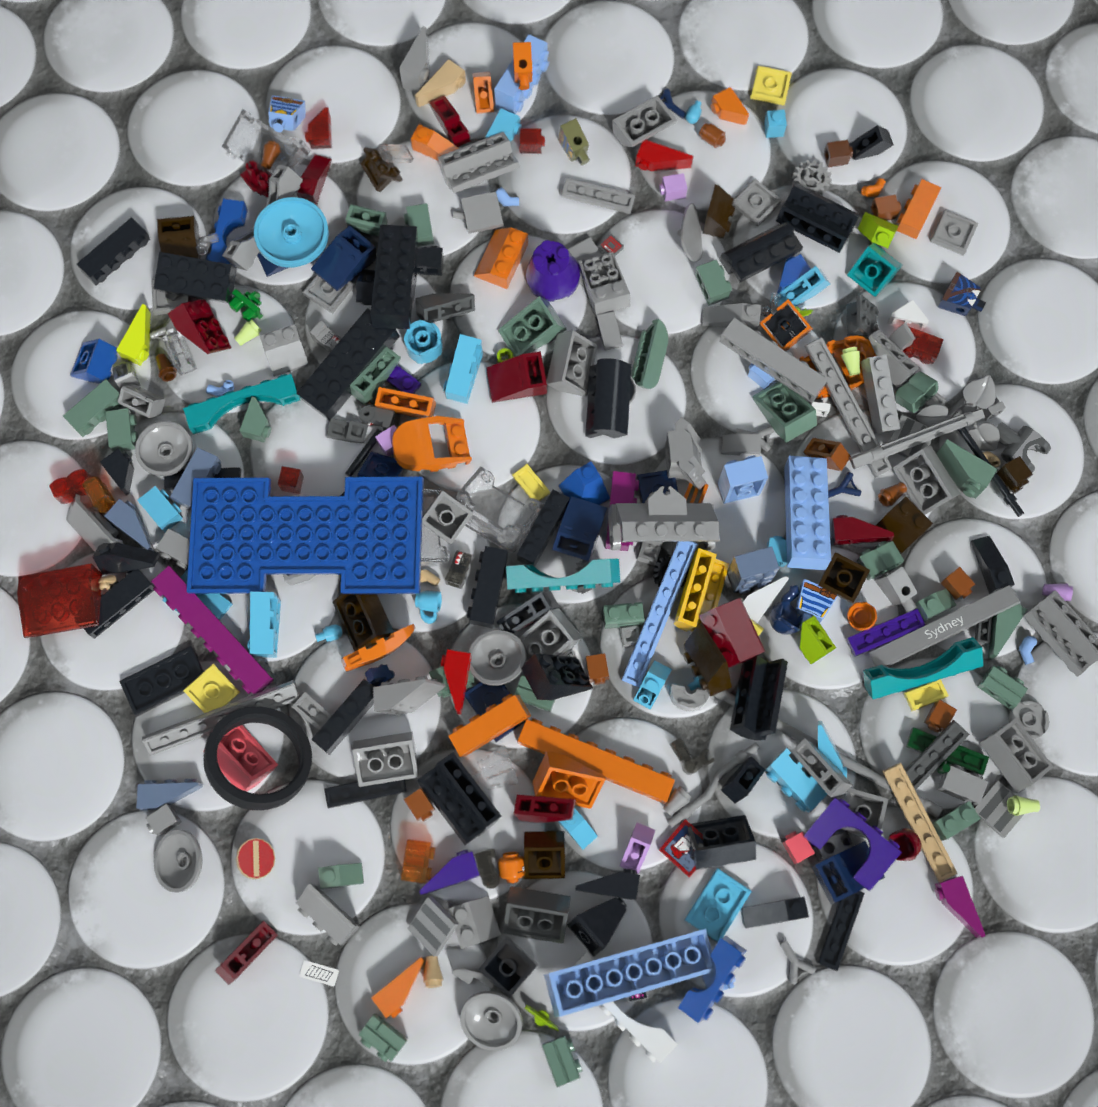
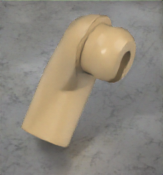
M427 569L421 570L420 583L428 581L436 587L441 579Z
M115 575L101 577L98 581V584H100L99 588L101 590H104V588L108 590L112 584L118 581Z

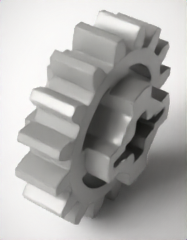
M807 160L806 164L801 162L799 167L795 168L792 179H794L792 185L797 183L815 193L824 195L832 181L830 178L831 172H827L828 166L822 167L823 162L816 164V160L813 163Z

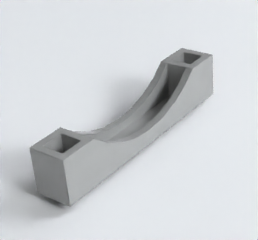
M278 165L270 177L269 196L266 207L276 200L293 197L299 190L303 179L288 166ZM254 228L242 237L232 240L222 255L238 269L247 271L253 265L255 257L260 252L254 239Z

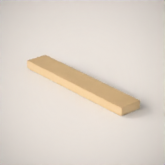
M899 762L883 770L882 773L906 820L921 840V849L938 882L958 874L902 764Z

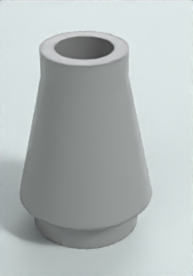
M681 786L678 789L675 788L663 809L672 816L679 809L687 805L692 796Z

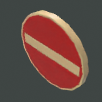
M253 838L241 844L236 854L237 868L242 875L249 879L264 878L272 871L275 864L273 848L263 839Z

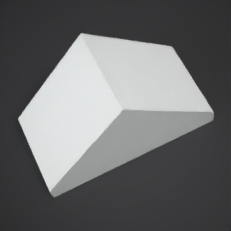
M912 300L893 312L887 324L901 326L907 323L911 329L924 331L929 320Z

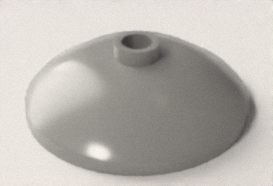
M166 421L147 427L139 435L135 445V455L140 466L148 473L156 476H169L181 471L188 464L193 452V444L188 432L182 426ZM170 451V454L165 455V452Z
M503 630L482 634L472 643L468 651L472 655L470 665L472 675L478 681L487 685H503L511 682L522 672L521 668L526 663V651L521 640L514 634Z
M173 830L165 834L158 843L154 854V871L159 883L166 890L175 893L184 892L190 889L197 881L203 861L201 847L197 839L188 831Z
M484 991L471 996L464 1004L460 1016L461 1026L467 1038L478 1047L486 1050L499 1051L512 1046L522 1031L523 1022L518 1007L511 999L497 992Z

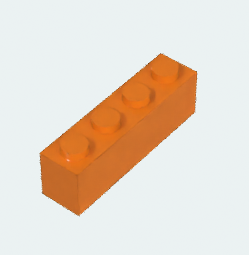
M507 695L502 699L503 702L501 704L489 706L485 709L486 713L483 715L477 714L469 719L470 723L463 726L462 724L452 730L453 733L449 735V738L460 757H466L531 717L520 695Z

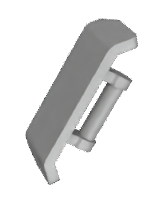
M76 494L70 505L66 520L95 552L97 547L103 543L123 544L122 540L115 538L119 531L113 528L101 515L99 509L96 506L87 509L80 501L81 495Z

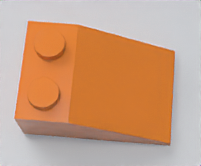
M546 751L532 782L535 796L575 799V806L591 809L606 777L565 755Z

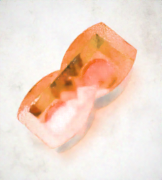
M89 477L82 484L91 503L100 513L108 512L116 503L109 488L99 477Z
M407 839L401 875L402 881L426 884L427 880H431L432 868L429 867L430 859L434 860L436 849L432 847V842Z

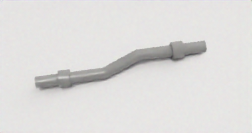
M755 742L746 750L738 752L733 760L719 769L705 793L687 807L684 806L679 809V813L667 821L670 827L673 828L683 819H688L692 816V812L711 799L723 776L739 764H743L748 757L760 749V746Z

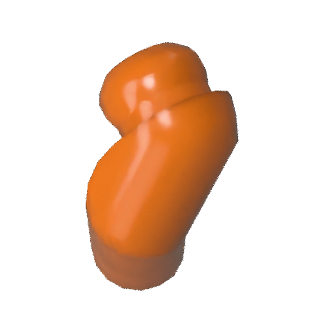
M878 178L875 185L863 186L861 194L866 197H877L886 183L885 180Z

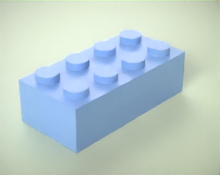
M530 34L527 36L524 42H531L532 82L529 83V89H519L518 83L514 81V64L512 60L495 87V105L497 110L504 109L513 114H517V112L522 110L523 102L526 98L530 97L533 86L537 85L540 80L541 73L545 72L548 68L549 62L547 57L549 51H547L546 42Z

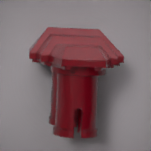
M248 161L249 164L246 163L245 165L246 170L240 176L253 192L268 198L269 179L272 175L257 162Z

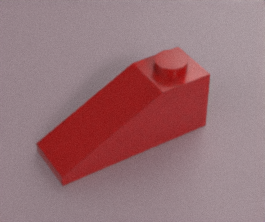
M644 140L636 156L635 166L641 170H649L651 172L686 169L692 167L694 156Z
M447 649L446 655L443 654L441 666L444 667L456 712L462 715L472 655L467 652Z

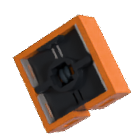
M789 299L777 308V312L774 315L771 313L759 323L772 340L777 343L778 347L784 351L789 350L813 330Z

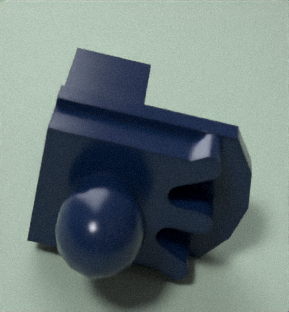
M380 664L378 667L369 668L365 672V676L372 686L378 687L381 686V683L392 680L395 677V672L389 670L388 665Z

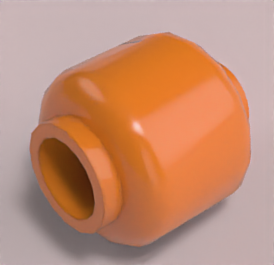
M514 851L503 853V856L498 860L499 876L507 880V883L519 882V878L525 875L524 857Z

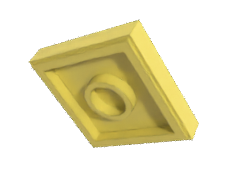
M758 66L750 99L785 106L792 72Z
M214 664L183 690L204 713L227 705L240 693Z

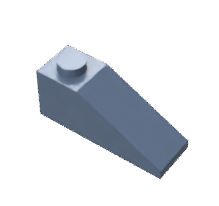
M119 499L104 517L144 549L154 551L140 516L135 511L136 507L128 500L124 503Z

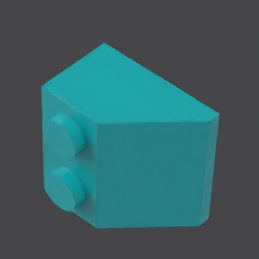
M873 243L866 248L847 276L876 297L902 267V264L877 244Z

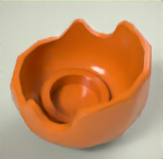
M867 602L854 603L847 612L848 623L856 630H869L875 625L877 620L875 607Z

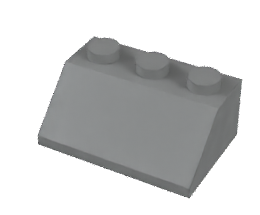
M657 95L614 119L613 134L622 146L634 147L675 124L677 119Z
M574 330L558 333L548 373L547 385L559 392L587 396L589 368L594 365L598 345Z
M932 446L921 449L892 468L900 482L906 485V492L914 505L924 515L961 494Z
M1014 718L980 742L1016 793L1033 785L1053 768L1052 764L1017 718Z
M413 732L353 741L352 752L359 787L419 777Z
M309 883L296 902L299 906L297 910L306 918L310 916L314 920L312 924L319 931L322 932L324 929L329 934L327 938L335 946L338 943L344 945L360 927L314 884Z

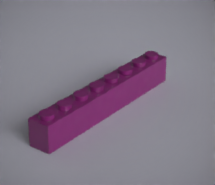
M170 566L151 581L155 585L153 590L160 597L164 595L168 599L165 603L173 611L175 609L178 610L180 613L178 617L185 625L189 623L193 627L191 632L197 638L202 637L206 641L203 645L210 652L214 650L217 653L216 659L222 666L227 664L231 669L229 671L230 675L235 680L240 679L244 683L241 687L248 694L260 693L274 681L196 594L187 593V584Z

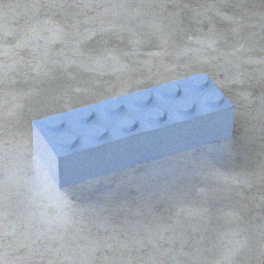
M789 456L784 467L787 568L826 570L831 561L827 458Z

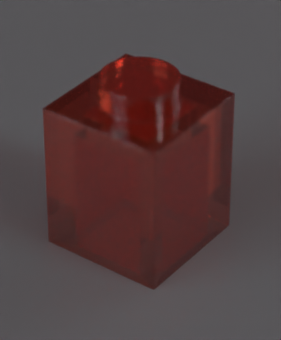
M520 128V154H541V147H545V136H541V129Z
M282 466L278 486L281 491L300 494L304 475L300 469Z

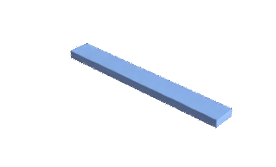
M677 542L621 679L622 681L640 688L698 543Z

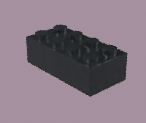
M159 252L153 289L165 293L229 304L233 296L232 292L234 290L237 267L226 263Z

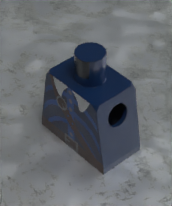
M956 272L938 308L966 316L971 308L982 312L986 302L977 298L981 288L961 273Z

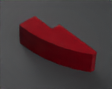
M445 95L429 102L433 113L452 144L460 147L471 141L468 129L462 123L458 112Z

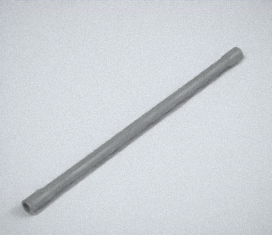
M727 690L713 695L733 706L735 704L736 696ZM778 719L777 730L799 742L807 738L818 749V740ZM838 752L843 760V766L892 792L884 776ZM918 795L925 811L938 818L943 807Z

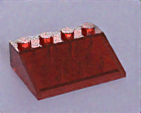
M90 563L19 576L17 597L23 637L31 638L99 626L101 589L99 588L100 584L98 581L102 577V573Z

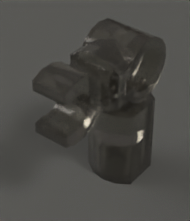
M681 737L669 744L678 760L683 762L682 769L687 775H692L703 768V764L709 765L714 761V758L710 760L704 758V755L709 752L708 749L703 750L699 757L694 756L691 758V753Z

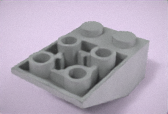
M613 252L578 261L595 316L630 307V292Z
M426 676L416 677L414 681L401 679L396 684H393V682H383L381 686L373 687L374 711L391 715L412 713L441 691L445 684L438 682L437 679H428Z

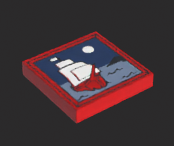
M685 819L661 846L659 851L687 877H690L696 871V866L693 860L687 828L692 825ZM692 826L698 847H703V835Z

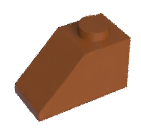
M812 438L803 451L808 457L827 458V468L838 471L843 470L849 461V457H851L840 442Z

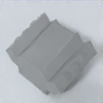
M681 417L675 423V431H668L665 442L668 478L686 479L700 490L706 484L701 476L705 472L701 462V453L703 451L698 445L701 439L691 424Z

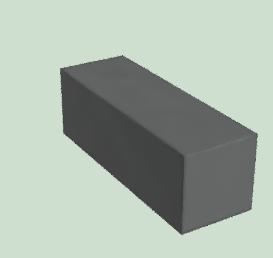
M992 617L976 624L975 640L980 645L987 646L990 644Z

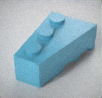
M460 334L454 352L453 363L449 368L448 381H445L443 387L446 399L468 404L483 357L481 339Z
M250 592V640L247 643V650L253 657L277 658L281 600L274 592Z
M786 748L766 768V776L773 783L777 782L782 787L781 791L787 797L792 796L797 801L795 804L800 810L809 813L828 794L811 775L809 776L802 769L803 765L800 762L796 763L788 756L791 752Z

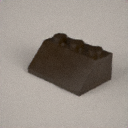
M341 594L333 601L354 652L363 647L369 648L375 645L377 640L381 638L385 640L390 634L394 633L377 594Z
M703 623L698 624L684 643L685 653H683V657L687 664H691L694 677H699V684L702 690H707L711 697L732 688L725 657Z

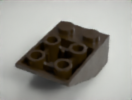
M194 216L157 219L160 252L200 259L199 226Z

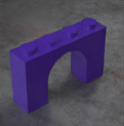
M834 798L803 837L820 850L832 834L840 828L852 827L861 831L868 840L869 855L852 878L865 889L871 891L902 853L898 850L900 846L892 839L887 841L882 837L883 832L875 825L870 827L865 823L867 819L859 812L854 814L848 809L850 805L845 800Z

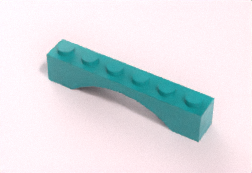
M283 374L273 380H264L254 386H245L242 390L236 392L230 391L217 398L211 397L201 403H192L188 407L183 408L189 429L194 435L212 429L224 414L240 405L250 403L252 397H255L258 402H270L281 406L300 401V397L296 394L298 390L292 374Z
M619 559L592 560L579 572L562 578L547 575L533 565L506 566L507 589H515V593L527 592V588H532V592L543 591V587H549V591L561 590L560 586H566V590L578 589V585H583L584 589L595 588V584H601V588L613 587V583H620Z
M974 637L955 642L941 656L918 667L897 669L878 665L863 670L865 690L874 700L983 667L982 646Z

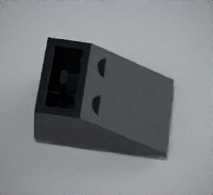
M534 653L521 668L537 700L552 701L593 688L577 657Z

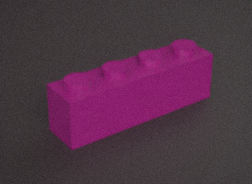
M613 471L610 506L616 503H637V498H634V491H638L639 480H635L636 473ZM609 521L607 527L605 549H611L609 539ZM621 541L620 551H628L629 545L633 546V542Z

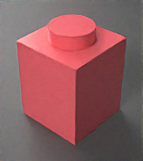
M793 831L786 835L785 838L787 840L782 842L794 864L815 854L808 840L803 837V831L798 834L796 831Z

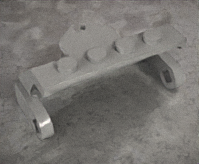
M663 486L656 492L650 493L645 503L611 504L608 509L611 550H620L621 541H703L705 550H714L716 542L720 541L719 522L714 512V506L711 503H686V498L671 486L668 487L669 492L667 491L666 494L663 493Z

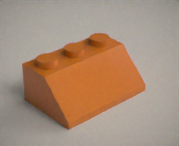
M512 227L496 229L475 271L474 277L508 289L528 246V233Z

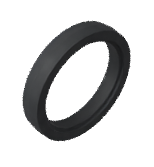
M246 707L229 713L215 725L207 738L204 748V770L212 788L227 802L248 810H269L289 802L305 785L312 765V749L302 727L285 713L268 707ZM262 723L282 731L291 740L297 751L298 770L296 776L282 789L266 794L250 793L234 786L223 775L217 760L218 745L230 730L243 724Z

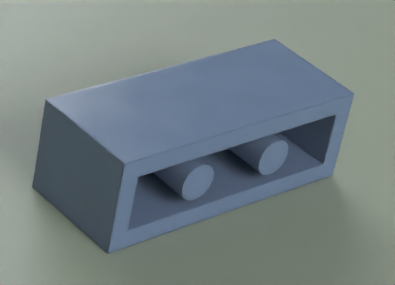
M197 447L170 498L175 503L192 510L193 478H214L215 474H218L221 470L222 462L220 459Z

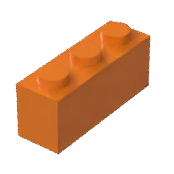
M921 179L919 185L915 184L911 195L914 196L912 200L908 198L904 206L906 212L905 214L901 213L896 222L899 224L897 231L917 239L942 187L924 179Z
M379 387L375 406L392 410L397 414L426 418L434 416L436 401L431 397Z

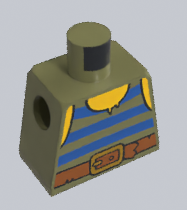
M575 118L561 125L558 141L570 161L577 159L581 166L587 164L590 161L587 155L589 143L578 120Z

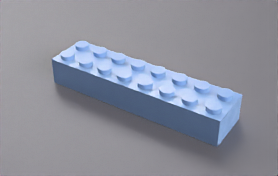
M706 929L544 974L554 1016L561 1017L716 971L715 963L710 956L712 949Z

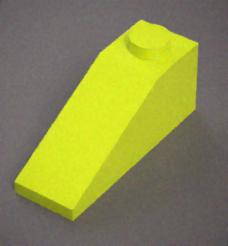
M144 304L141 305L116 349L121 358L139 366L148 358L150 347L151 313Z

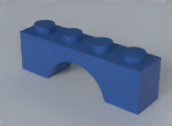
M223 199L222 205H219V218L214 225L215 235L211 238V253L207 255V260L233 265L222 255L228 247L226 241L229 234L233 230L245 225L248 209L244 201Z
M728 936L721 937L710 955L716 967V977L713 984L707 989L694 987L688 990L678 1008L697 1023L704 1019L707 1021L714 1011L711 1009L715 1002L718 1003L724 995L723 988L725 985L729 986L735 977L733 972L736 967L740 968L746 960L744 954L747 950Z

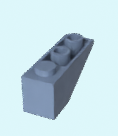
M172 779L164 780V783H157L156 780H145L144 784H138L137 809L158 810L165 804L172 805L202 788L203 784L197 782V779H184V783H177V780Z

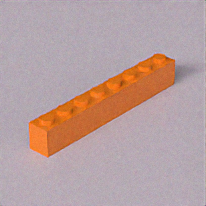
M532 718L531 721L526 719L518 739V744L544 755L546 751L565 755L604 775L607 781L663 804L667 803L675 782L671 774L664 771L657 773L653 771V767L642 763V766L635 764V760L630 757H618L613 750L605 748V751L597 748V744L591 741L584 743L579 741V737L574 734L568 733L567 736L560 733L561 730L557 727L550 726V728L542 725L543 722Z

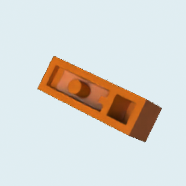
M420 124L411 137L412 149L437 161H439V156L459 149L434 130Z
M423 957L419 958L372 997V1000L385 1018L390 1016L395 1018L403 1011L401 1007L406 1003L425 962Z

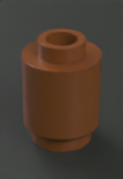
M705 123L699 132L701 139L715 148L721 147L726 141L725 132L713 124Z

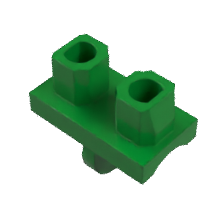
M237 289L232 292L234 297L229 303L232 310L238 312L244 307L245 310L241 316L248 322L256 317L259 320L263 317L258 307L262 302L259 300L260 294L257 291L252 293L247 291L245 296Z

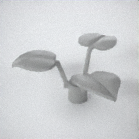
M986 375L969 382L963 390V404L959 405L950 415H948V408L945 405L932 404L917 413V420L929 427L952 418L960 410L966 413L977 410L978 407L982 409L989 408L993 405L996 398V388L992 377ZM977 421L973 423L975 428L970 429L968 432L982 451L996 450L1000 440L998 428L988 422L981 423L978 426Z

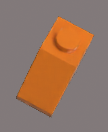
M490 72L473 73L476 112H494Z
M731 87L713 95L710 106L712 112L717 114L719 119L741 125L747 124L749 113Z

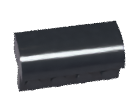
M795 183L777 216L776 222L782 223L787 221L794 227L796 232L840 253L849 239L860 214Z
M784 221L722 253L720 262L728 274L734 273L738 281L742 282L802 251L803 246L794 234V227L789 222Z
M605 358L597 360L596 365L590 366L586 437L594 438L606 435L615 439L628 435L632 364L618 359Z
M757 655L742 662L730 725L731 731L751 740H766L767 735L776 733L788 664L786 660L782 658L767 662Z
M454 752L439 761L432 770L417 780L418 784L465 846L486 832L502 817Z

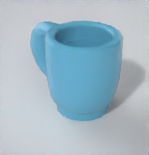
M421 591L420 594H416L415 606L420 609L421 618L425 623H434L437 619V612L441 608L442 594L440 591ZM423 611L433 612V616H427Z

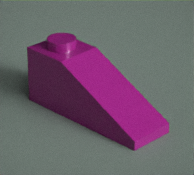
M957 876L936 883L935 895L937 899L941 900L942 904L976 938L985 937L984 929L964 877Z

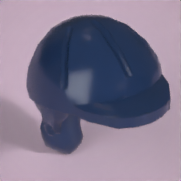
M798 585L790 586L789 591L782 596L781 602L774 605L770 611V624L780 634H793L801 630L799 626L802 621V615L797 617V612L790 603L799 595Z

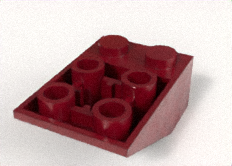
M206 299L182 303L168 313L176 330L206 354L231 349L228 338L224 335Z
M541 351L521 354L486 368L492 403L547 394V382Z

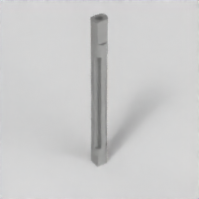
M983 410L968 411L851 456L849 459L852 468L857 469L971 425L975 421L985 418Z

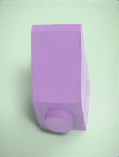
M636 823L620 867L636 870V873L639 874L655 833L654 829Z

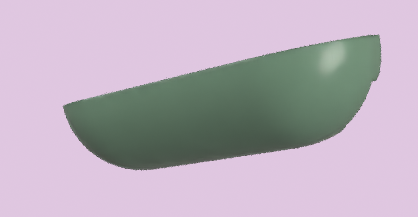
M660 319L653 320V324L646 331H642L631 375L635 383L645 389H652L658 384L667 350L668 332L665 324Z

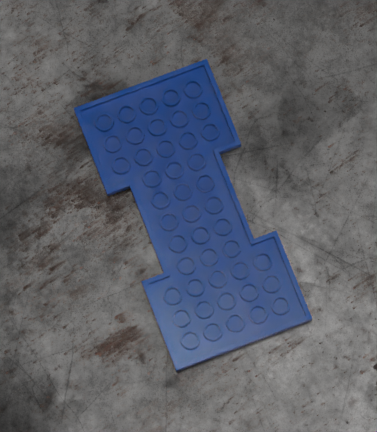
M345 477V496L270 497V478H193L187 593L250 594V592H266V575H341L342 594H420L424 478Z

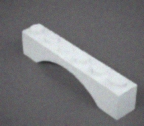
M586 952L574 966L594 961V959ZM613 1001L600 1005V1008L607 1016L612 1014L617 1019L614 1023L622 1031L627 1029L632 1034L629 1038L638 1047L642 1044L647 1049L645 1054L653 1063L656 1059L661 1063L676 1047L677 1043L661 1027H651L636 1022L625 1015Z

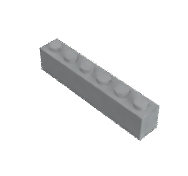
M734 318L721 335L720 343L811 403L814 402L828 381L823 373L813 370L806 362L799 361L791 352L784 351L774 341L764 338L759 331L752 330L742 320Z

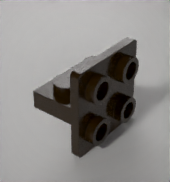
M368 147L363 149L367 157L360 164L376 191L381 192L392 180L397 182L403 180L399 169L393 164L392 157L387 152Z

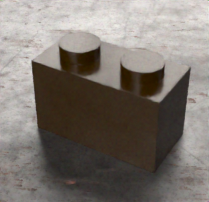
M1020 456L1005 464L997 472L1010 493L1012 492L1013 494L1021 491L1029 483L1028 479L1033 475Z

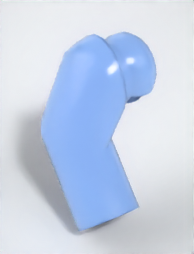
M503 188L496 190L498 201L503 206H519V197H510Z
M226 380L221 387L209 384L206 392L220 397L227 392L234 391L235 387L231 380Z
M1034 636L1025 637L1019 646V652L1025 665L1035 662L1031 654L1033 647L1037 644V639Z

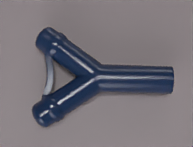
M665 89L660 99L662 100L665 97L666 102L663 103L666 107L684 119L686 112L673 103L670 90Z
M847 472L838 487L828 490V498L841 493L861 496L862 491L854 485V475L852 472ZM850 481L853 488L847 487Z

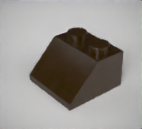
M716 184L711 197L703 234L724 239L725 232L729 233L731 222L728 221L729 216L733 217L736 206L732 205L734 198Z
M905 497L875 526L894 532L892 541L899 553L902 554L933 523Z
M835 552L818 586L853 604L870 569Z
M564 831L524 832L525 879L565 878Z

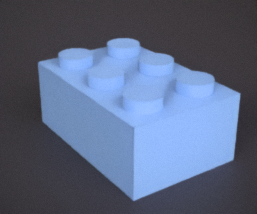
M753 455L746 457L743 461L737 462V460H732L724 465L717 483L723 504L761 494L768 479L762 456L756 457Z

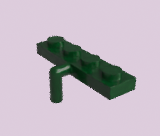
M913 727L906 747L922 753L937 736ZM959 745L937 768V772L939 774L947 773L951 769L949 764H955L963 767L966 771L983 776L989 756Z

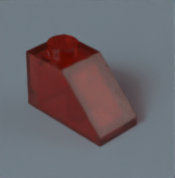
M325 107L308 123L305 139L306 143L309 142L311 149L332 148L331 115L328 107Z

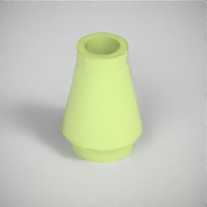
M251 319L249 322L246 321L234 339L242 346L244 343L259 336V332L262 330Z
M857 347L842 350L841 357L849 372V376L860 374V351H857Z
M1014 795L1008 799L1007 809L1010 814L1015 816L1038 812L1040 810V802Z

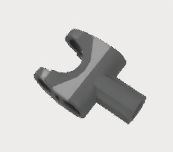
M1000 422L997 426L1000 433L999 442L1006 446L1001 453L1002 459L1008 463L1020 456L1033 473L1035 466L1028 458L1027 451L1034 450L1042 454H1048L1051 450L1050 444L1039 433L1028 426H1023L1018 433L1003 422Z

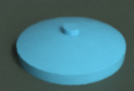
M297 197L282 198L269 204L261 211L254 226V239L260 253L268 261L281 267H299L312 262L323 252L329 237V228L323 212L314 203Z

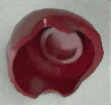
M902 828L888 837V840L892 839L900 846L898 850L902 853L896 859L898 861H912L921 851V840L918 834L911 829Z

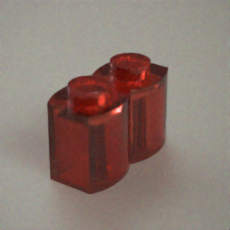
M85 469L76 470L67 477L56 479L49 485L54 498L61 504L72 502L76 494L84 496L96 489L91 475Z

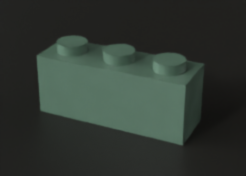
M105 379L66 412L63 417L84 437L90 434L100 422L106 420L105 411L118 410L122 406L118 403L120 393Z

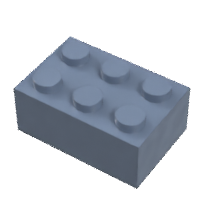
M772 546L735 556L727 571L734 593L740 592V594L751 591V588L758 586V589L769 585L778 572L779 565Z

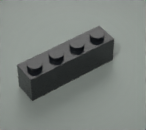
M131 217L81 259L77 266L97 286L105 281L107 276L113 271L118 270L122 263L132 258L135 252L146 246L151 239L147 232Z
M554 489L551 491L517 553L518 561L526 565L536 566L567 509L570 497Z
M485 546L484 552H480L479 563H481V568L476 570L475 581H477V586L472 589L471 593L473 605L472 607L469 606L467 611V618H469L470 624L493 628L508 559V550Z
M139 569L131 570L125 574V578L120 582L112 584L105 594L97 596L94 599V603L89 607L81 609L75 619L87 634L95 639L154 591V586Z
M363 679L311 740L330 755L373 706L374 686Z

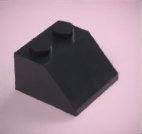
M507 936L478 970L510 998L538 964Z

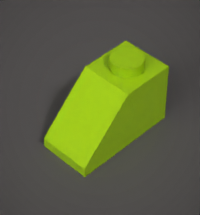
M865 212L857 229L871 242L888 249L898 226Z
M815 615L804 621L801 628L800 649L810 664L836 649V646Z

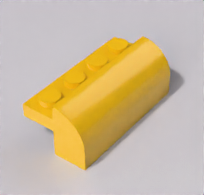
M701 548L696 549L674 620V625L677 628L686 632H693L697 625L702 623L699 615L718 606L729 563L716 559L717 554Z

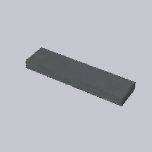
M955 720L905 769L915 790L970 735Z

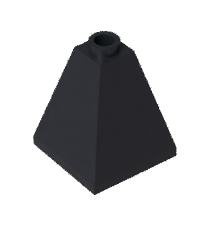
M615 897L578 914L567 926L594 957L606 948L627 911V905L621 898Z

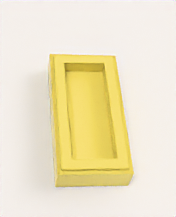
M528 464L512 474V477L535 505L550 494L549 489Z
M941 679L903 693L911 711L949 696Z

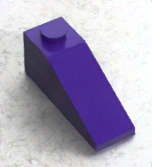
M468 849L457 852V857L452 858L420 890V895L479 877L480 873L473 852H468Z

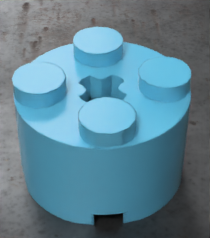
M425 320L415 321L410 324V329H406L407 331L404 335L405 347L409 357L418 364L429 363L437 359L442 354L443 348L439 328L434 323H429Z

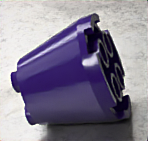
M545 240L534 250L526 268V280L530 291L536 297L540 296L549 302L569 297L575 292L579 285L580 268L577 260L564 245L559 242Z

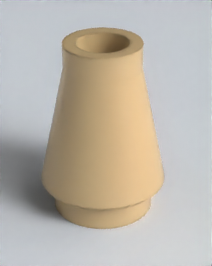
M438 956L425 957L426 963L423 979L425 987H441L444 979L439 966Z

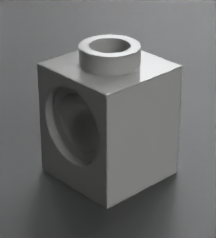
M165 804L146 817L148 821L146 825L149 831L159 836L164 835L181 823L175 810L169 804Z

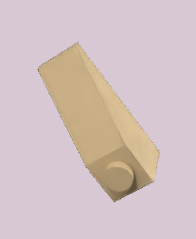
M448 59L415 95L416 105L421 107L444 95L446 97L455 93L466 82L465 70Z

